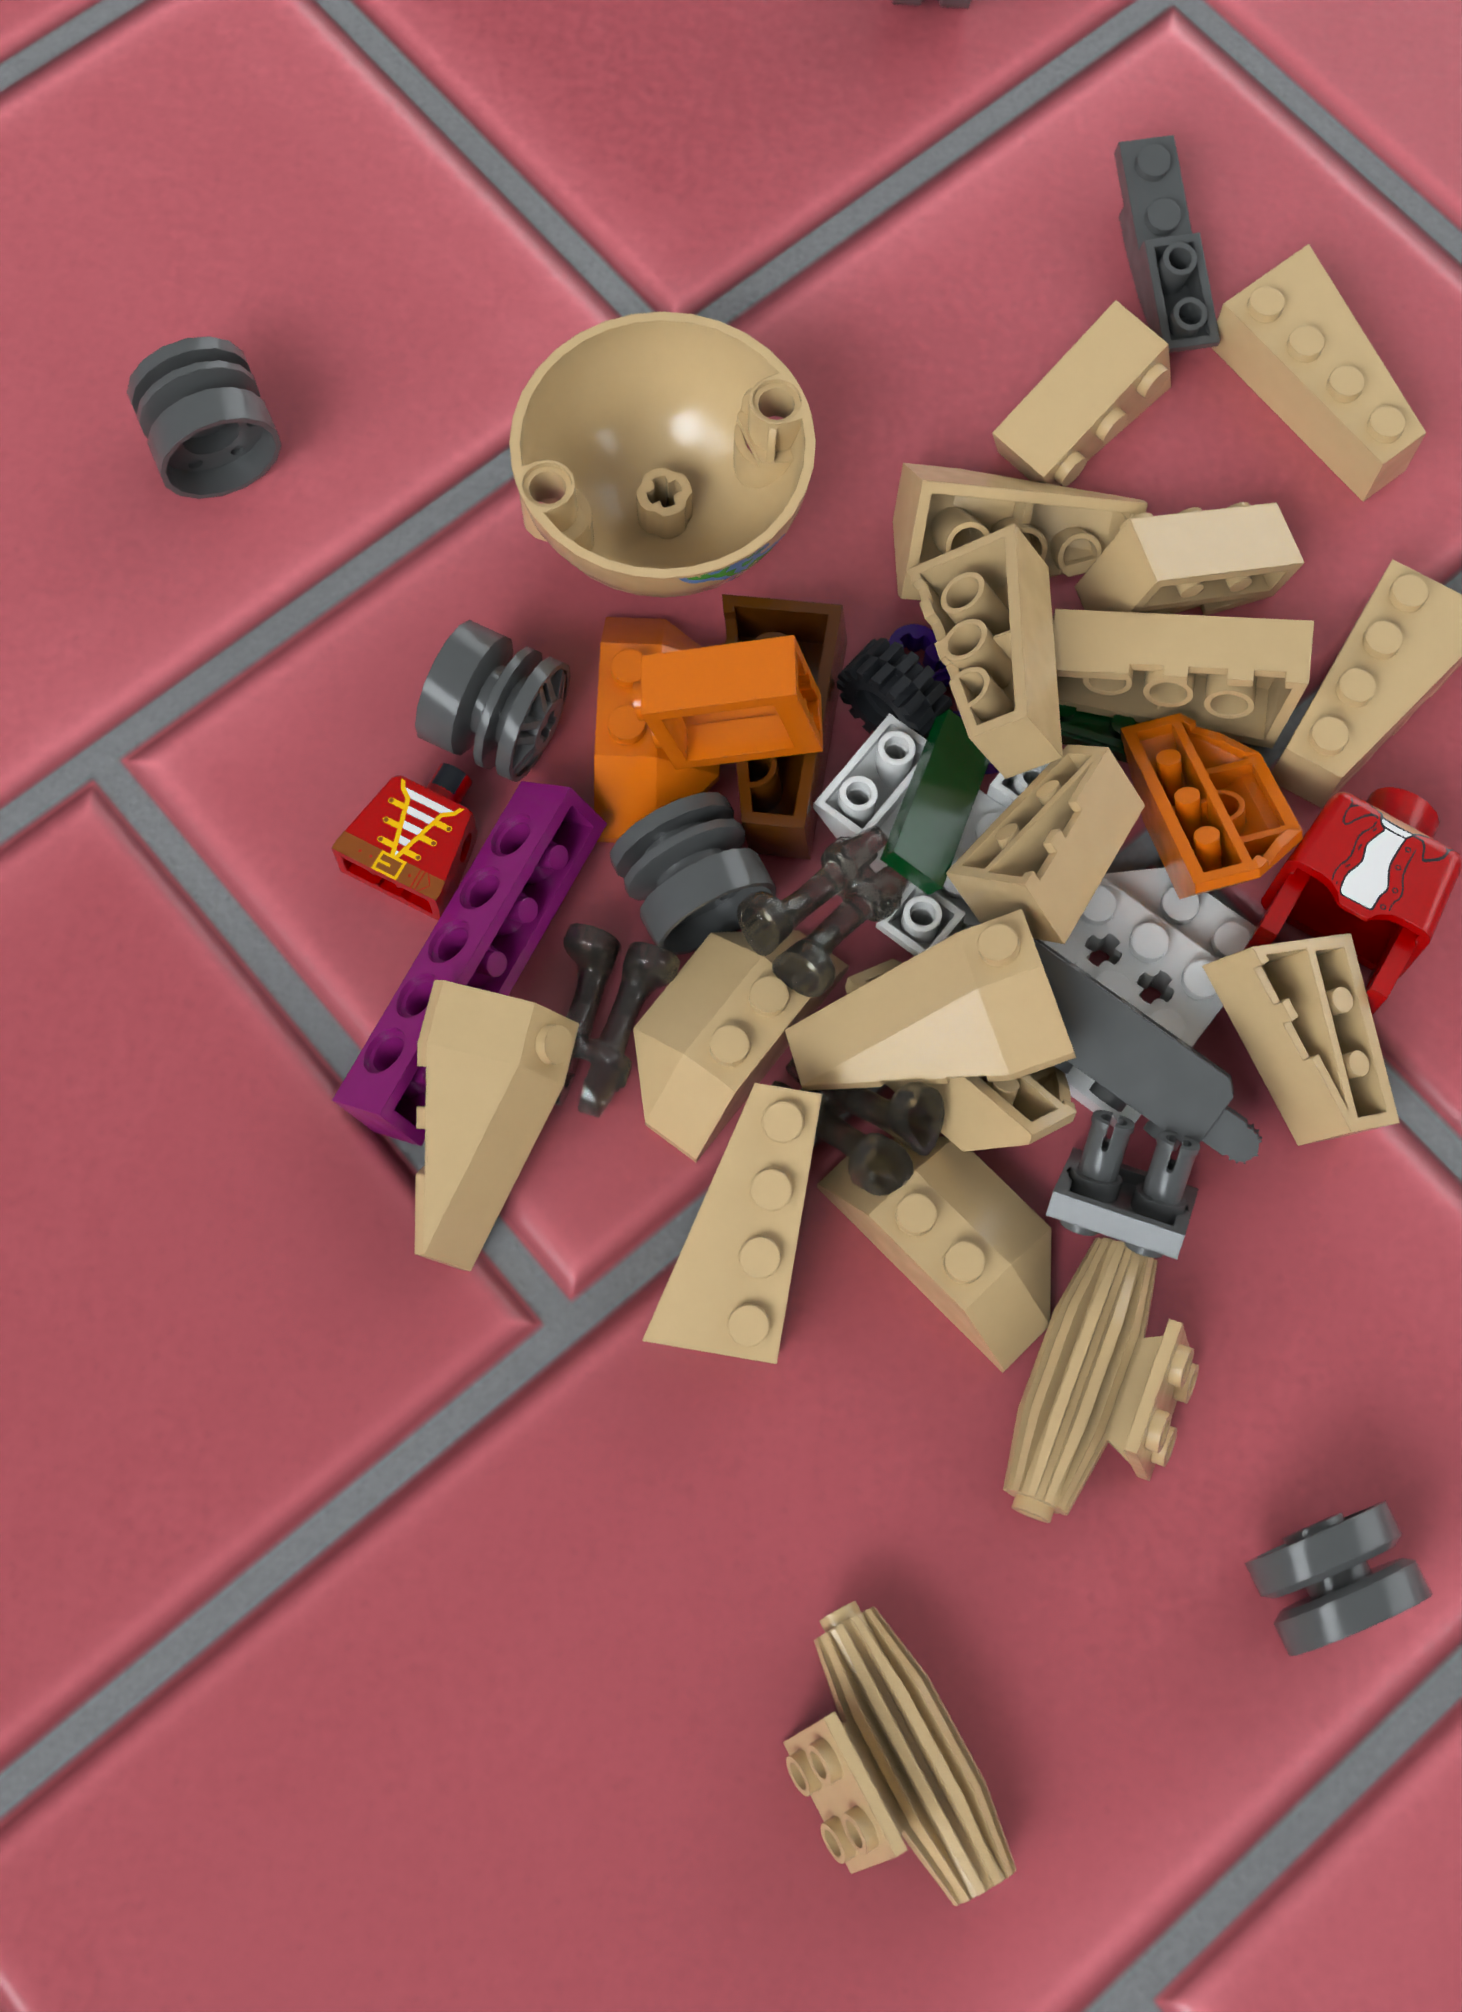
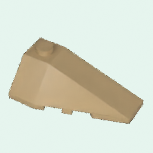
M434 980L417 1043V1066H426L425 1106H417L416 1129H425V1166L416 1173L415 1185L416 1255L460 1270H472L564 1086L579 1023L535 1002L445 980Z

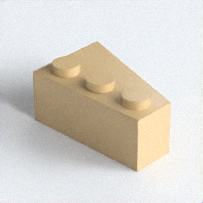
M1115 300L992 432L998 453L1030 481L1062 485L1064 487L1068 486L1082 472L1090 458L1171 388L1169 344Z
M1239 502L1227 508L1203 511L1199 507H1193L1176 514L1153 516L1151 513H1140L1121 524L1119 533L1076 584L1075 589L1084 610L1175 614L1200 606L1204 616L1273 596L1305 562L1277 502L1258 505Z
M1067 745L1063 749V758L1051 762L951 866L946 875L980 923L1022 909L1033 939L1065 944L1144 809L1145 804L1109 747Z
M1351 933L1253 946L1202 965L1298 1146L1345 1137L1400 1123Z

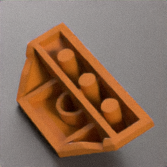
M605 618L600 642L594 750V811L607 825L597 842L616 843L632 825L656 809L680 798L708 792L719 781L720 764L676 770L664 750L655 747L651 736V729L646 721H639L634 711L632 686L634 682L641 681V656L701 648L699 644L666 619Z
M1181 713L1120 728L1133 785L1145 804L1141 812L1143 822L1179 899L1260 878L1303 839L1302 828L1260 752L1222 733L1196 727L1195 720Z

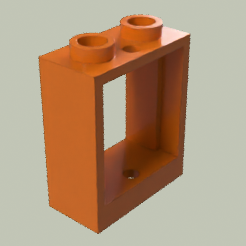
M794 635L641 656V681L634 682L632 686L634 711L639 721H646L651 729V736L655 747L664 750L676 770L823 752L821 693Z

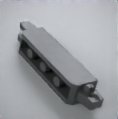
M968 925L966 929L973 927V925ZM1033 939L1076 1055L1074 1059L1054 1065L1056 1068L1068 1074L1072 1067L1075 1066L1095 1081L1089 1090L1104 1103L1119 1112H1122L1128 1104L1149 1119L1143 1129L1156 1139L1158 1133L1162 1131L1178 1133L1173 1151L1179 1148L1184 1136H1187L1198 1143L1203 1141L1222 1156L1228 1155L1229 1161L1233 1159L1236 1161V1164L1240 1161L1245 1164L1246 1161L1254 1156L1258 1157L1259 1143L1262 1142L1259 1129H1255L1254 1124H1248L1247 1118L1228 1106L1234 1097L1232 1076L1043 941Z

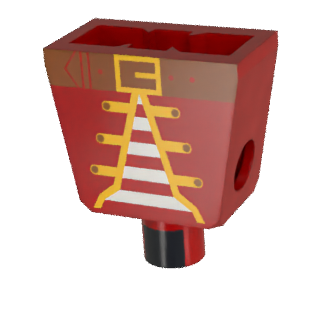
M447 763L439 765L426 787L402 775L392 777L331 847L340 871L439 920L460 884L477 839L478 831L474 815L468 808L460 805L472 785L470 777L457 767Z

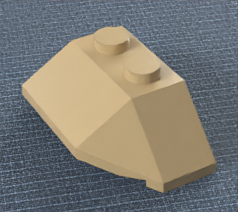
M799 930L711 932L633 1028L645 1125L697 1163L749 1097L754 1083H760L789 1046L785 1029L814 1014L848 971L849 966Z
M890 959L848 977L845 985L847 994L899 966L902 962ZM1055 1066L1011 1081L989 1082L986 1076L949 1078V1084L926 1085L924 1079L887 1081L885 1083L963 1152L1029 1145L1073 1122L1077 1112L1074 1103L1071 1102L1070 1088L1066 1075Z
M945 1136L862 1141L817 1184V1188L1002 1373L1048 1328L1050 1323L1051 1227L973 1151H961Z

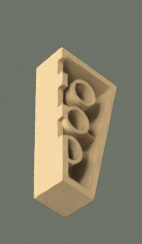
M1309 244L1223 303L1217 320L1220 343L1217 347L1211 348L1363 502L1406 470L1426 431Z
M1011 524L907 569L910 580L921 597L922 601L919 604L924 618L931 625L937 640L934 645L938 656L946 666L951 678L949 685L969 739L1005 779L1063 758L1049 567L1016 524Z
M1392 559L1271 772L1279 786L1322 808L1371 759L1374 753L1409 720L1412 714L1446 683L1449 677L1462 665V594Z
M1055 609L1052 617L1059 704L1077 707L1076 711L1112 718L1116 714L1133 717L1135 722L1138 723L1181 713L1195 720L1196 727L1222 733L1241 743L1273 748L1309 684L1314 621L1070 609Z
M754 1083L642 1341L777 1364L822 1094Z

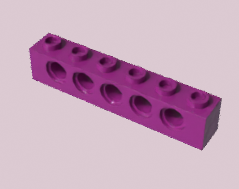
M526 781L520 782L336 1092L332 1101L372 1131L420 1147L424 1143L425 1129H416L417 1106H425L426 1066H417V1043L434 980H445L498 994L509 995L607 825L571 787Z

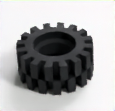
M880 638L878 641L876 639L871 640L837 676L839 680L836 682L837 689L842 691L839 696L843 703L852 706L849 710L851 715L855 719L861 718L865 722L862 727L869 734L875 731L890 713L927 740L935 718L953 705L951 697L943 694L947 689L942 681H934L932 676L935 672L931 667L927 665L923 668L918 663L920 658L912 651L908 655L905 654L903 645L895 641L890 645L886 638Z

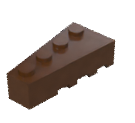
M722 594L726 644L794 635L821 693L823 752L736 762L741 822L745 830L748 848L763 855L810 860L818 818L817 812L813 809V804L822 794L839 689H837L836 682L839 680L837 676L843 670L847 647L843 605Z

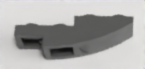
M1174 135L1119 142L1114 152L1124 205L1119 215V220L1137 295L1148 326L1169 344V353L1217 347L1220 343L1201 236L1200 232L1192 233Z

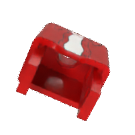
M1378 788L1369 795L1367 801L1345 791L1334 794L1327 801L1262 897L1261 905L1266 911L1244 950L1253 946L1272 944L1285 922L1313 938L1351 933L1358 962L1372 970L1364 986L1373 1016L1389 997L1398 978L1406 972L1430 944L1462 869L1460 854L1433 838L1440 824L1437 812L1423 798L1402 788Z

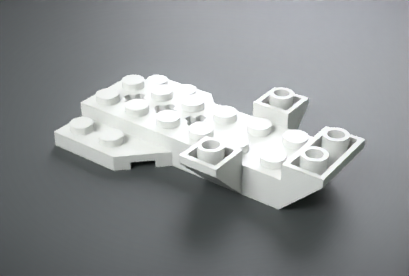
M889 713L813 804V809L856 865L898 896L876 923V928L916 956L953 934L965 930L968 925L976 926L981 923L948 876L942 889L928 895L880 860L927 741ZM1050 763L1005 779L999 773L991 782L987 794L979 789L951 866ZM1165 867L1106 873L1066 943L1041 941L1193 1047L1223 1007L1202 965L1244 950L1256 926L1209 893L1179 899ZM1101 950L1108 954L1110 958L1108 961L1102 962L1098 967L1088 960L1092 951ZM1150 986L1162 994L1160 999H1155L1151 1004L1145 1002L1140 997L1143 990ZM1075 1066L1072 1067L1068 1074L1065 1073L1070 1094L1074 1099L1092 1112L1097 1110L1113 1112L1110 1122L1111 1126L1115 1127L1119 1115L1131 1119L1134 1123L1142 1115L1128 1104L1122 1112H1119L1104 1103L1089 1090L1095 1081Z

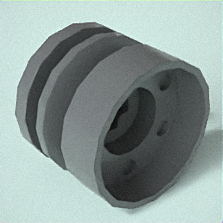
M210 336L185 338L161 347L143 359L131 374L127 388L128 397L144 436L148 438V446L164 485L177 495L197 499L227 495L249 486L264 476L277 461L281 449L278 432L264 400L260 398L255 378L251 374L243 351L232 342Z
M468 620L459 625L449 636L432 664L417 706L415 721L417 736L459 756L470 750L474 745L473 756L476 765L490 770L496 766L498 775L511 781L519 782L528 775L538 762L556 730L568 694L570 683L569 665L550 656L543 660L541 652L528 646L517 652L513 657L512 639Z
M718 792L694 794L656 809L632 825L616 841L610 851L611 864L617 875L624 878L625 890L629 897L638 901L645 900L640 907V918L658 952L667 956L684 955L696 951L711 932H737L765 911L776 897V886L758 853L750 848H741L745 842V830L741 823L734 820V810L728 799Z

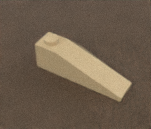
M903 463L893 516L898 596L901 599L921 600L918 590L910 580L907 569L1014 523L1049 567V577L1061 574L1070 577L1086 573L1119 533L1121 524L1137 514L1146 513L1148 503L1135 498L959 468Z
M1022 909L953 934L785 1029L799 1080L804 1091L882 1087L887 1081L924 1079L926 1085L949 1084V1078L986 1076L989 1082L1011 1081L1076 1058Z

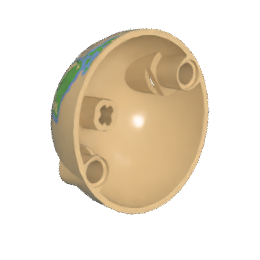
M650 312L631 314L604 321L578 333L555 349L535 370L521 393L512 418L509 445L512 472L520 495L523 523L531 535L548 542L569 563L590 578L606 586L639 596L665 598L693 595L717 588L742 575L771 551L787 533L800 511L814 468L816 439L810 407L800 385L790 370L770 349L747 333L721 321L687 313ZM779 416L784 419L774 420L767 417Z

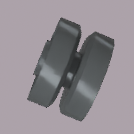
M1386 1501L1346 1517L1341 1512L1282 1538L1285 1544L1245 1563L1262 1597L1274 1599L1302 1588H1306L1309 1594L1308 1597L1281 1610L1274 1621V1625L1289 1656H1297L1344 1639L1394 1617L1432 1596L1433 1593L1416 1560L1400 1558L1370 1569L1367 1560L1394 1547L1402 1535Z

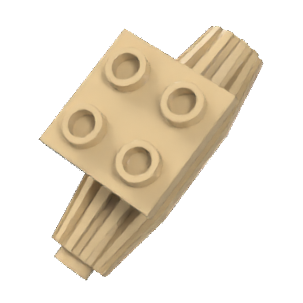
M1098 1237L1091 1244L1054 1309L1018 1407L1003 1490L1015 1497L1012 1509L1045 1523L1051 1522L1054 1513L1066 1516L1069 1514L1108 1443L1130 1463L1136 1476L1150 1481L1155 1464L1165 1467L1170 1459L1177 1437V1428L1170 1426L1177 1401L1188 1403L1197 1381L1199 1365L1192 1363L1194 1348L1189 1346L1183 1323L1169 1319L1163 1336L1145 1338L1158 1261L1131 1251L1122 1241Z
M853 1601L822 1618L819 1622L825 1633L816 1638L814 1644L840 1720L836 1712H833L789 1738L783 1744L789 1753V1756L786 1758V1765L792 1781L804 1796H811L824 1821L820 1826V1830L831 1855L837 1862L841 1864L846 1863L850 1873L853 1874L893 1859L907 1851L908 1849L902 1839L903 1837L954 1906L979 1896L1017 1871L986 1781L929 1676L875 1606L861 1612L857 1602Z

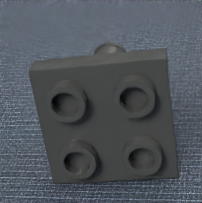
M1105 1110L1093 1112L1092 1123L1084 1149L1080 1150L1073 1147L1052 1192L1046 1216L1060 1220L1063 1227L1080 1235L1094 1236L1100 1233L1123 1241L1128 1249L1145 1257L1160 1258L1165 1255L1178 1259L1199 1190L1187 1185L1195 1157L1199 1154L1200 1144L1192 1138L1184 1136L1176 1160L1171 1159V1153L1178 1133L1169 1131L1158 1133L1156 1138L1157 1144L1147 1172L1122 1163L1130 1135L1135 1128V1123L1131 1119L1119 1115L1112 1137L1108 1139L1106 1134L1113 1112Z

